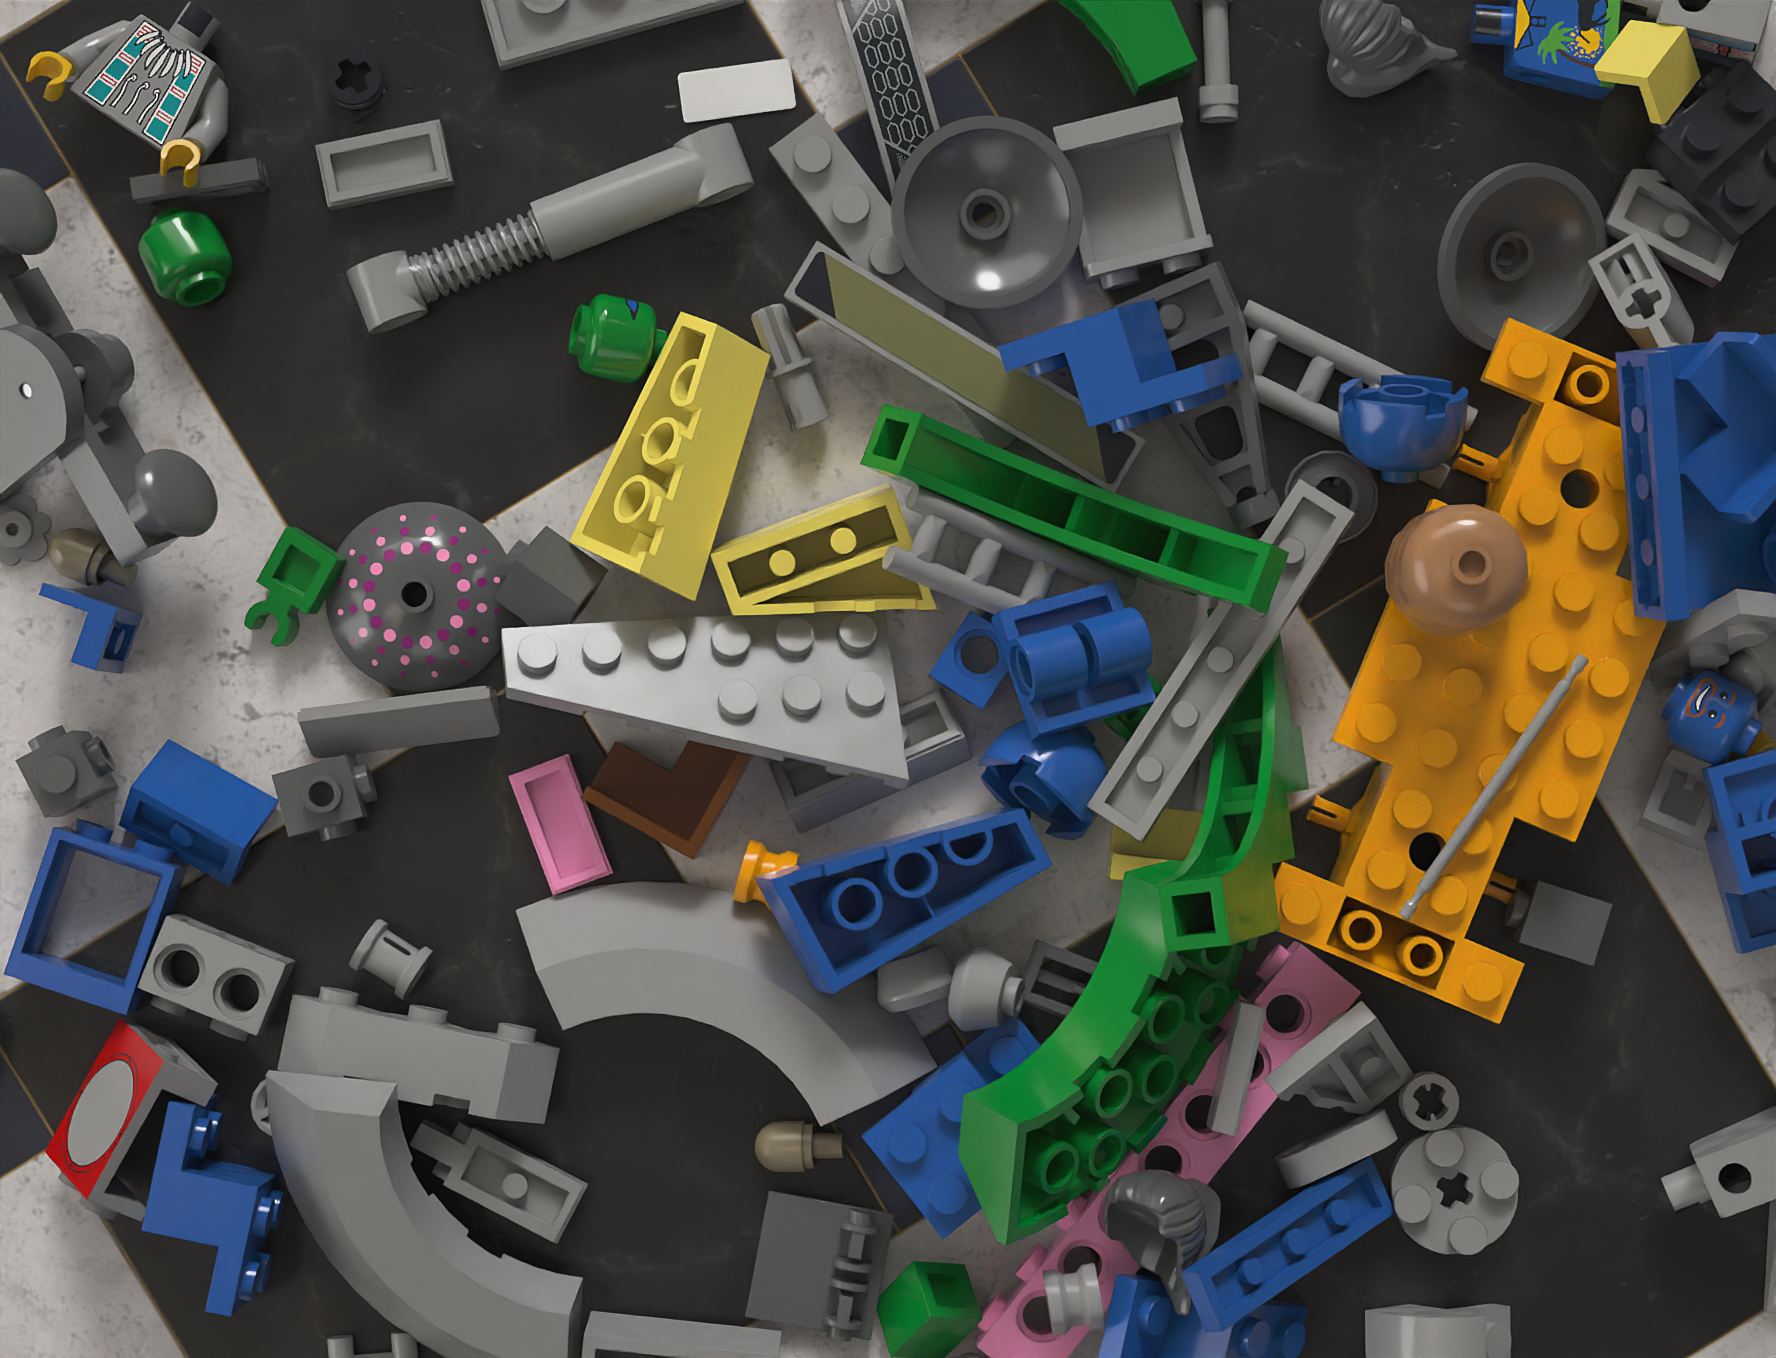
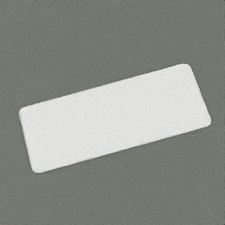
M786 58L684 72L678 75L683 119L687 123L791 109L796 105L791 64L789 59Z

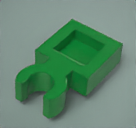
M286 527L256 581L270 590V593L265 601L257 602L248 610L244 626L250 630L261 629L267 617L273 614L278 621V629L275 635H273L271 644L276 647L290 645L299 632L300 623L297 615L299 610L305 614H318L347 559L301 529Z

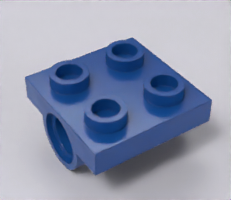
M1115 580L1001 610L991 618L1032 740L1146 708L1156 700L1146 671L1151 666L1153 658L1149 630L1143 617L1135 608L1124 607Z

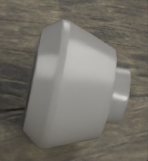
M923 941L878 967V1004L889 1012L895 1013L920 1007L949 996L956 966L938 944L926 946Z
M977 945L963 952L955 967L949 991V1016L960 1030L966 1032L1003 1026L1009 1016L1017 1017L1020 1013L1025 996V980L1017 978V969L1014 964L988 947Z

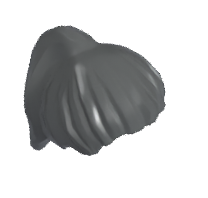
M1322 0L1319 8L1320 25L1329 48L1328 76L1333 86L1349 97L1366 98L1390 90L1412 79L1431 66L1454 61L1459 57L1455 49L1434 44L1426 36L1418 32L1411 20L1401 16L1400 9L1394 4H1385L1381 0Z
M1140 1170L1117 1177L1106 1193L1105 1213L1103 1215L1106 1224V1235L1111 1240L1120 1241L1141 1267L1160 1276L1176 1313L1183 1317L1188 1316L1191 1311V1296L1181 1276V1272L1206 1256L1216 1242L1221 1211L1219 1196L1209 1185L1197 1179L1190 1178L1184 1180L1178 1175L1165 1170Z

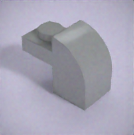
M1490 1303L1447 1310L1406 1304L1365 1310L1366 1358H1511L1510 1306Z

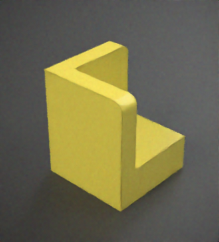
M1630 20L1594 67L1597 79L1600 81L1639 86L1650 122L1663 125L1666 124L1701 77L1686 27Z

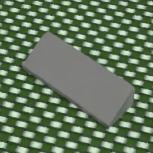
M486 685L303 708L301 712H297L298 722L310 753L315 758L493 737L500 734L501 730L496 689Z
M943 687L899 706L909 774L907 788L972 759V753ZM786 758L783 762L774 760L768 763L788 813L799 833L807 832L903 790L883 785L884 779L850 772L849 777L825 772L826 766L797 759Z

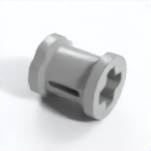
M377 919L355 950L349 966L356 971L364 968L395 987V996L404 1000L423 975L432 959L434 951L426 946L420 950L388 931V923Z

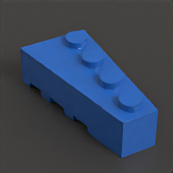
M1001 807L756 876L754 879L814 989L834 994L1052 866L1053 863L1024 809Z

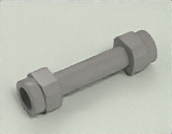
M1195 0V3L1202 4L1205 86H1201L1198 90L1200 122L1226 123L1238 120V86L1230 84L1228 3L1233 2V0Z

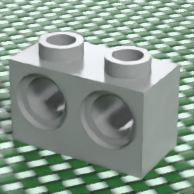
M177 913L166 916L137 988L152 993L153 997L150 1004L161 1010L182 1017L187 1016L189 1009L213 1018L209 1027L214 1031L237 1040L246 1041L248 1033L258 1036L268 1031L296 961ZM180 950L192 953L199 963V976L191 986L179 983L171 971L172 959ZM239 974L251 977L259 988L258 1002L250 1010L238 1007L230 996V985Z

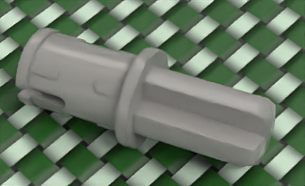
M772 304L754 312L751 316V321L764 352L771 355L768 363L771 372L766 373L765 376L767 380L773 379L785 408L791 431L794 432L830 418L819 395L809 366L814 361L812 356L804 357L786 307L783 304Z

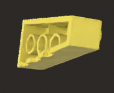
M680 312L569 542L630 573L695 602L771 355L715 323Z

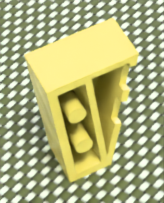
M889 482L715 545L710 551L713 564L733 616L804 614L822 611L872 612L889 609L937 610L928 587L882 568L884 555L890 546L894 545L910 551L913 543L895 491Z

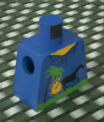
M1508 0L1507 7L1474 4L1470 21V42L1505 45L1503 75L1510 79L1590 99L1602 100L1614 89L1615 83L1598 80L1594 67L1618 36L1621 0Z

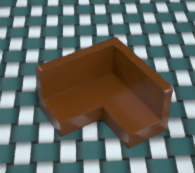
M689 740L673 770L670 771L615 741L591 786L586 787L581 798L694 860L698 858L754 755Z

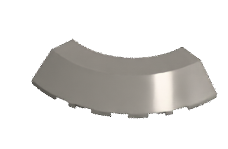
M635 881L595 885L554 895L516 910L536 973L562 1030L603 1017L632 1013L667 1014L686 1017L713 1025L737 1036L775 1063L800 1091L820 1126L869 1105L937 1068L918 1029L905 1011L891 1013L878 1004V980L871 972L834 994L815 990L773 912L769 911L766 904L752 899L742 903L732 900L734 893L712 887L674 882Z
M273 1070L267 1072L268 1117L276 1156L291 1197L306 1227L328 1260L352 1288L385 1319L403 1332L409 1333L420 1344L445 1358H580L583 1278L533 1267L506 1254L498 1258L466 1237L469 1230L449 1213L434 1194L427 1195L410 1165L413 1157L402 1130L398 1109L397 1083Z

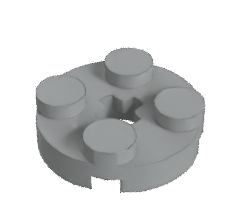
M1448 1125L1442 1129L1424 1131L1412 1137L1399 1150L1389 1171L1388 1189L1391 1195V1204L1401 1228L1417 1243L1438 1253L1473 1255L1480 1252L1486 1245L1494 1242L1503 1234L1511 1223L1517 1208L1519 1175L1512 1166L1506 1152L1493 1139L1467 1126ZM1458 1172L1464 1174L1467 1177L1464 1187L1469 1191L1467 1199L1464 1202L1456 1200L1450 1207L1441 1205L1444 1193L1436 1187L1438 1181L1442 1176L1452 1180Z

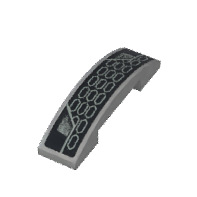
M834 0L892 197L898 175L908 157L925 138L940 129L920 57L902 0Z

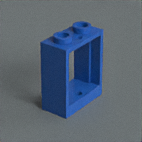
M76 819L73 828L69 826L53 827L4 975L128 1015L140 1009L145 991L137 988L164 920L167 915L172 914L188 866L171 861L174 853L172 849L142 839H137L134 848L110 840L114 830L87 820ZM76 850L160 877L126 979L42 952Z

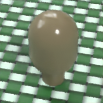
M68 528L58 533L51 542L49 549L50 561L53 567L65 577L87 586L95 585L99 587L108 580L125 588L131 587L136 579L138 565L133 563L121 567L107 541L100 535L82 528Z
M805 1120L775 1121L767 1124L760 1130L756 1137L754 1148L758 1161L770 1171L806 1172L807 1169L816 1168L817 1159L844 1158L845 1138L844 1133H817L816 1125L807 1124Z

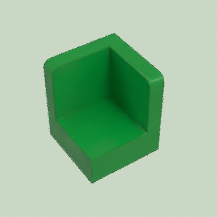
M912 1261L879 1296L876 1310L890 1357L945 1358L983 1320L965 1264Z

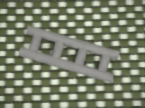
M1248 300L1242 312L1246 326L1255 330L1249 342L1258 402L1342 443L1344 441L1340 435L1338 412L1319 403L1334 370L1341 371L1355 379L1363 377V383L1369 385L1368 389L1381 387V375H1405L1252 300ZM1277 342L1312 357L1296 392L1262 376ZM1469 405L1465 432L1470 429L1478 412V409ZM1443 463L1435 469L1420 472L1419 480L1440 489L1449 473L1450 466Z
M914 485L911 488L905 504L907 509L923 515L911 549L906 551L892 545L886 551L882 561V568L886 571L994 615L1001 610L1046 599L1057 571L1086 583V587L1115 580L1120 596L1124 600L1132 596L1137 584V579L1133 575L919 485ZM947 525L979 538L965 575L933 562ZM1002 548L1033 561L1019 597L989 585Z

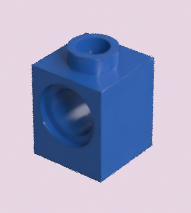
M970 610L928 677L981 711L1007 673L1008 667L991 620L994 614L985 611L982 616H979ZM982 637L991 641L995 646L997 662L991 671L976 674L969 671L961 661V648L971 638Z

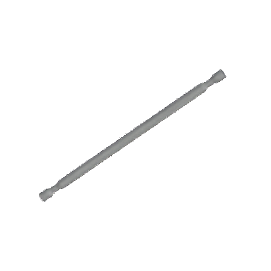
M1581 654L1576 656L1571 663L1569 672L1555 686L1420 880L1417 890L1411 899L1404 903L1398 912L1400 916L1408 921L1410 920L1421 898L1433 887L1568 693L1572 681L1577 674L1584 670L1589 662L1586 657Z

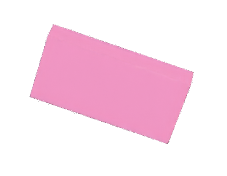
M570 754L508 776L553 896L614 873L588 801L581 798L584 790Z

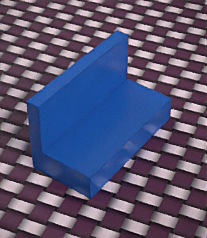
M43 583L39 593L40 596L88 612L70 662L95 671L122 674L143 614L73 589Z
M168 739L132 784L118 825L146 841L174 850V857L230 887L243 868L253 839L275 811L279 801Z

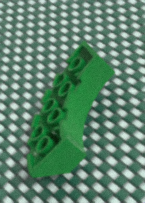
M1168 860L1124 873L1121 898L1107 945L1097 968L1072 1010L1053 1034L1020 1065L992 1083L963 1095L958 1156L997 1241L1004 1245H1009L1033 1235L1069 1215L1066 1205L1088 1188L1097 1193L1110 1183L1108 1176L1119 1167L1124 1155L1129 1150L1139 1155L1168 1121V1118L1161 1112L1171 1101L1183 1081L1193 1086L1216 1047V1044L1208 1041V1038L1213 1028L1223 1020L1229 1005L1234 1006L1235 998L1238 999L1241 990L1232 985L1244 950L1255 952L1258 937L1227 946L1166 952L1157 884L1174 875L1183 861Z

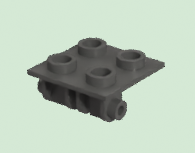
M769 1190L745 1317L827 1332L826 1336L828 1338L850 1342L852 1337L871 1340L894 1214Z

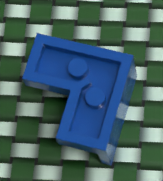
M1717 332L1675 378L1716 425L1680 464V479L1685 488L1713 519L1751 524L1776 500V352L1758 333Z

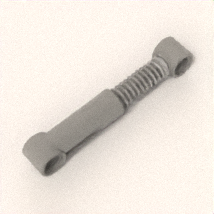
M723 123L688 135L675 143L670 149L530 203L532 209L531 211L528 210L527 218L523 219L518 214L517 222L514 223L511 219L507 218V225L504 227L500 223H496V230L491 231L489 227L485 228L486 234L483 235L475 231V238L470 239L469 236L465 235V242L459 243L458 240L454 239V246L449 248L444 243V250L438 252L437 248L433 247V254L429 256L426 252H422L421 256L414 255V257H408L406 251L402 250L382 254L352 267L346 272L369 334L382 333L423 317L428 313L427 303L430 300H437L440 292L444 296H448L449 289L452 288L453 291L458 292L460 284L469 288L470 280L477 284L480 283V276L490 280L491 272L494 271L496 275L500 276L503 267L509 272L512 270V264L514 263L521 268L524 259L532 263L534 255L543 259L544 252L546 255L551 256L554 262L694 206L704 207L722 202L748 190L755 182L732 124Z

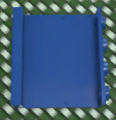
M1776 333L1761 335L1776 352ZM1708 342L1615 353L1634 616L1665 622L1689 619L1690 610L1705 608L1706 605L1735 589L1776 594V583L1769 577L1765 569L1762 554L1763 542L1776 521V500L1754 523L1717 520L1709 515L1681 483L1680 464L1716 425L1675 378Z

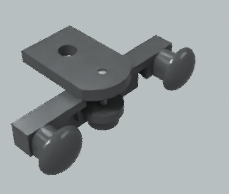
M0 168V502L58 456L121 567L157 555L181 536L197 537L204 534L215 522L218 512L217 493L211 478L199 463L180 451L156 449L148 453L144 452L118 406L122 395L131 388L134 380L135 369L130 351L114 335L100 334L91 329L74 330L39 267L33 269L28 267L22 255L41 254L49 249L54 242L58 227L56 212L45 191L35 181L18 171Z

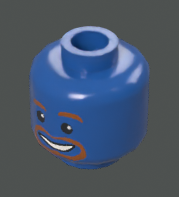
M1705 669L1695 677L1685 673L1660 715L1661 719L1668 722L1666 726L1668 740L1710 765L1725 762L1732 752L1745 757L1763 727V723L1753 718L1758 706L1756 694L1713 669Z

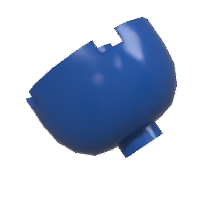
M1381 375V387L1363 389V377L1352 379L1341 384L1339 389L1338 419L1340 435L1347 450L1362 464L1376 470H1381V479L1394 483L1415 482L1419 480L1420 472L1435 469L1450 459L1462 442L1467 419L1468 389L1463 387L1453 395L1451 381L1419 375Z
M1026 720L1006 728L991 743L978 766H987L980 776L981 780L996 800L1004 807L1023 808L1029 820L1031 819L1032 811L1041 819L1051 823L1045 832L1046 834L1071 841L1082 838L1097 818L1098 813L1087 807V804L1108 774L1101 752L1094 745L1096 741L1094 735L1084 725L1032 740Z

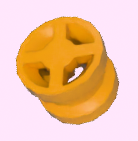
M750 839L732 900L742 903L752 899L764 902L769 911H772L754 877L795 866L798 863L800 854L788 850L781 854L767 851L763 843Z

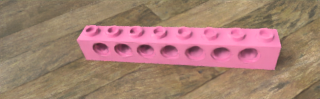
M1293 941L1287 950L1278 944L1264 959L1255 973L1262 979L1260 984L1247 1000L1242 995H1239L1238 999L1257 1003L1264 1007L1266 1011L1268 1004L1273 998L1284 994L1291 995L1298 1004L1299 1014L1292 1026L1282 1030L1273 1029L1265 1015L1257 1049L1259 1064L1256 1071L1251 1075L1238 1133L1232 1136L1212 1131L1209 1127L1203 1129L1193 1128L1187 1124L1185 1119L1186 1107L1193 1098L1200 1095L1213 1096L1233 1006L1229 1005L1226 1015L1218 1024L1222 1031L1212 1042L1216 1044V1047L1193 1086L1183 1081L1171 1101L1161 1112L1168 1118L1166 1124L1139 1155L1131 1150L1124 1155L1119 1167L1108 1176L1110 1183L1099 1193L1093 1190L1087 1199L1079 1195L1066 1205L1069 1215L1055 1222L1062 1229L1046 1249L1040 1244H1036L1015 1270L1014 1274L1021 1280L1008 1297L1004 1299L997 1293L981 1311L983 1320L977 1325L981 1330L975 1336L977 1347L990 1358H1068L1090 1331V1328L1086 1325L1072 1326L1067 1334L1053 1336L1051 1324L1046 1327H1034L1023 1318V1311L1026 1304L1033 1298L1046 1296L1042 1271L1056 1269L1062 1274H1068L1064 1269V1259L1067 1253L1075 1247L1088 1246L1099 1254V1264L1096 1268L1103 1313L1110 1306L1117 1274L1135 1275L1141 1266L1138 1261L1131 1257V1254L1118 1240H1111L1105 1233L1106 1224L1103 1215L1106 1193L1116 1178L1145 1170L1147 1154L1157 1146L1167 1145L1175 1148L1179 1154V1164L1173 1174L1178 1175L1184 1180L1193 1178L1208 1184L1278 1097L1264 1078L1323 1032L1330 1020L1346 1012L1362 992L1301 943Z

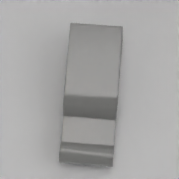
M1639 231L1588 260L1617 319L1640 350L1691 343L1694 335L1693 322L1662 264ZM1624 258L1631 273L1625 275L1619 263L1620 259Z

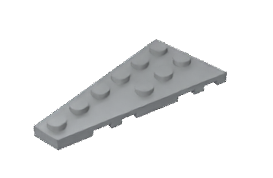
M885 610L872 612L822 611L804 614L737 616L728 614L502 628L501 630L506 698L582 716L589 711L626 720L625 726L647 731L650 730V726L684 733V739L782 762L786 758L797 759L826 766L825 772L849 777L850 772L884 779L883 785L903 790L907 788L909 774Z

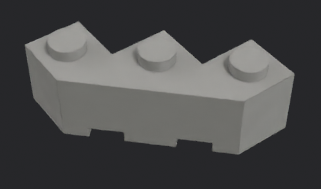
M321 987L319 997L293 994L277 1070L397 1083L398 1100L427 1106L440 1104L469 1109L468 1114L491 1119L545 1124L560 1048L535 1041L536 1029L510 1023H499L497 1033L473 1031L446 1023L447 1011L421 1005H410L408 1015L384 1013L357 1005L358 993L332 987Z

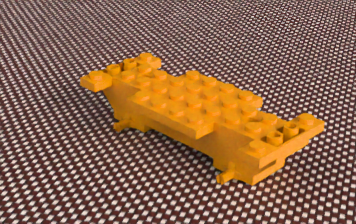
M1511 318L1505 320L1480 381L1530 401L1532 404L1527 413L1521 417L1510 445L1498 458L1468 447L1463 443L1457 454L1460 457L1455 459L1453 469L1486 481V503L1484 508L1498 512L1516 528L1527 551L1528 579L1521 599L1502 620L1469 636L1440 638L1414 628L1410 621L1398 611L1393 598L1389 597L1330 738V741L1381 763L1375 767L1364 795L1351 810L1323 799L1319 795L1315 796L1311 806L1333 814L1334 817L1331 818L1309 809L1306 817L1307 821L1315 822L1341 833L1339 837V856L1328 881L1282 861L1278 863L1273 875L1281 929L1278 930L1279 932L1497 1024H1500L1525 963L1464 937L1483 893L1503 901L1505 904L1509 902L1512 893L1491 885L1490 881L1513 890L1516 887V878H1511L1493 870L1511 824L1515 818L1567 841L1576 842L1667 623L1665 621L1634 616L1632 581L1615 575L1629 543L1616 362ZM1567 474L1579 475L1588 484L1590 495L1588 502L1583 508L1571 507L1562 498L1560 486ZM1432 499L1429 501L1425 512L1437 507L1447 506L1448 504ZM1581 654L1586 657L1589 662L1584 670L1577 674L1572 681L1568 693L1433 887L1421 898L1410 920L1408 921L1400 916L1398 912L1404 903L1411 899L1417 890L1418 883L1428 870L1418 869L1410 859L1409 848L1413 839L1421 833L1428 832L1438 840L1440 850L1443 849L1555 686L1569 672L1571 663L1576 656Z

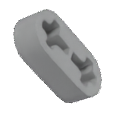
M1385 1108L1370 1111L1366 1115L1357 1116L1280 1153L1274 1160L1287 1188L1293 1189L1311 1183L1394 1143L1398 1136Z

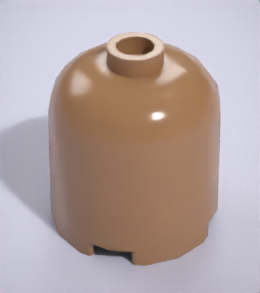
M1476 504L1437 507L1411 519L1402 531L1393 538L1384 563L1386 590L1389 596L1393 598L1398 611L1417 630L1440 638L1469 636L1502 620L1520 601L1528 579L1527 551L1516 528L1498 512Z

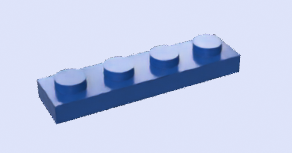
M1371 1155L1324 1176L1181 1272V1276L1206 1332H1223L1395 1213Z

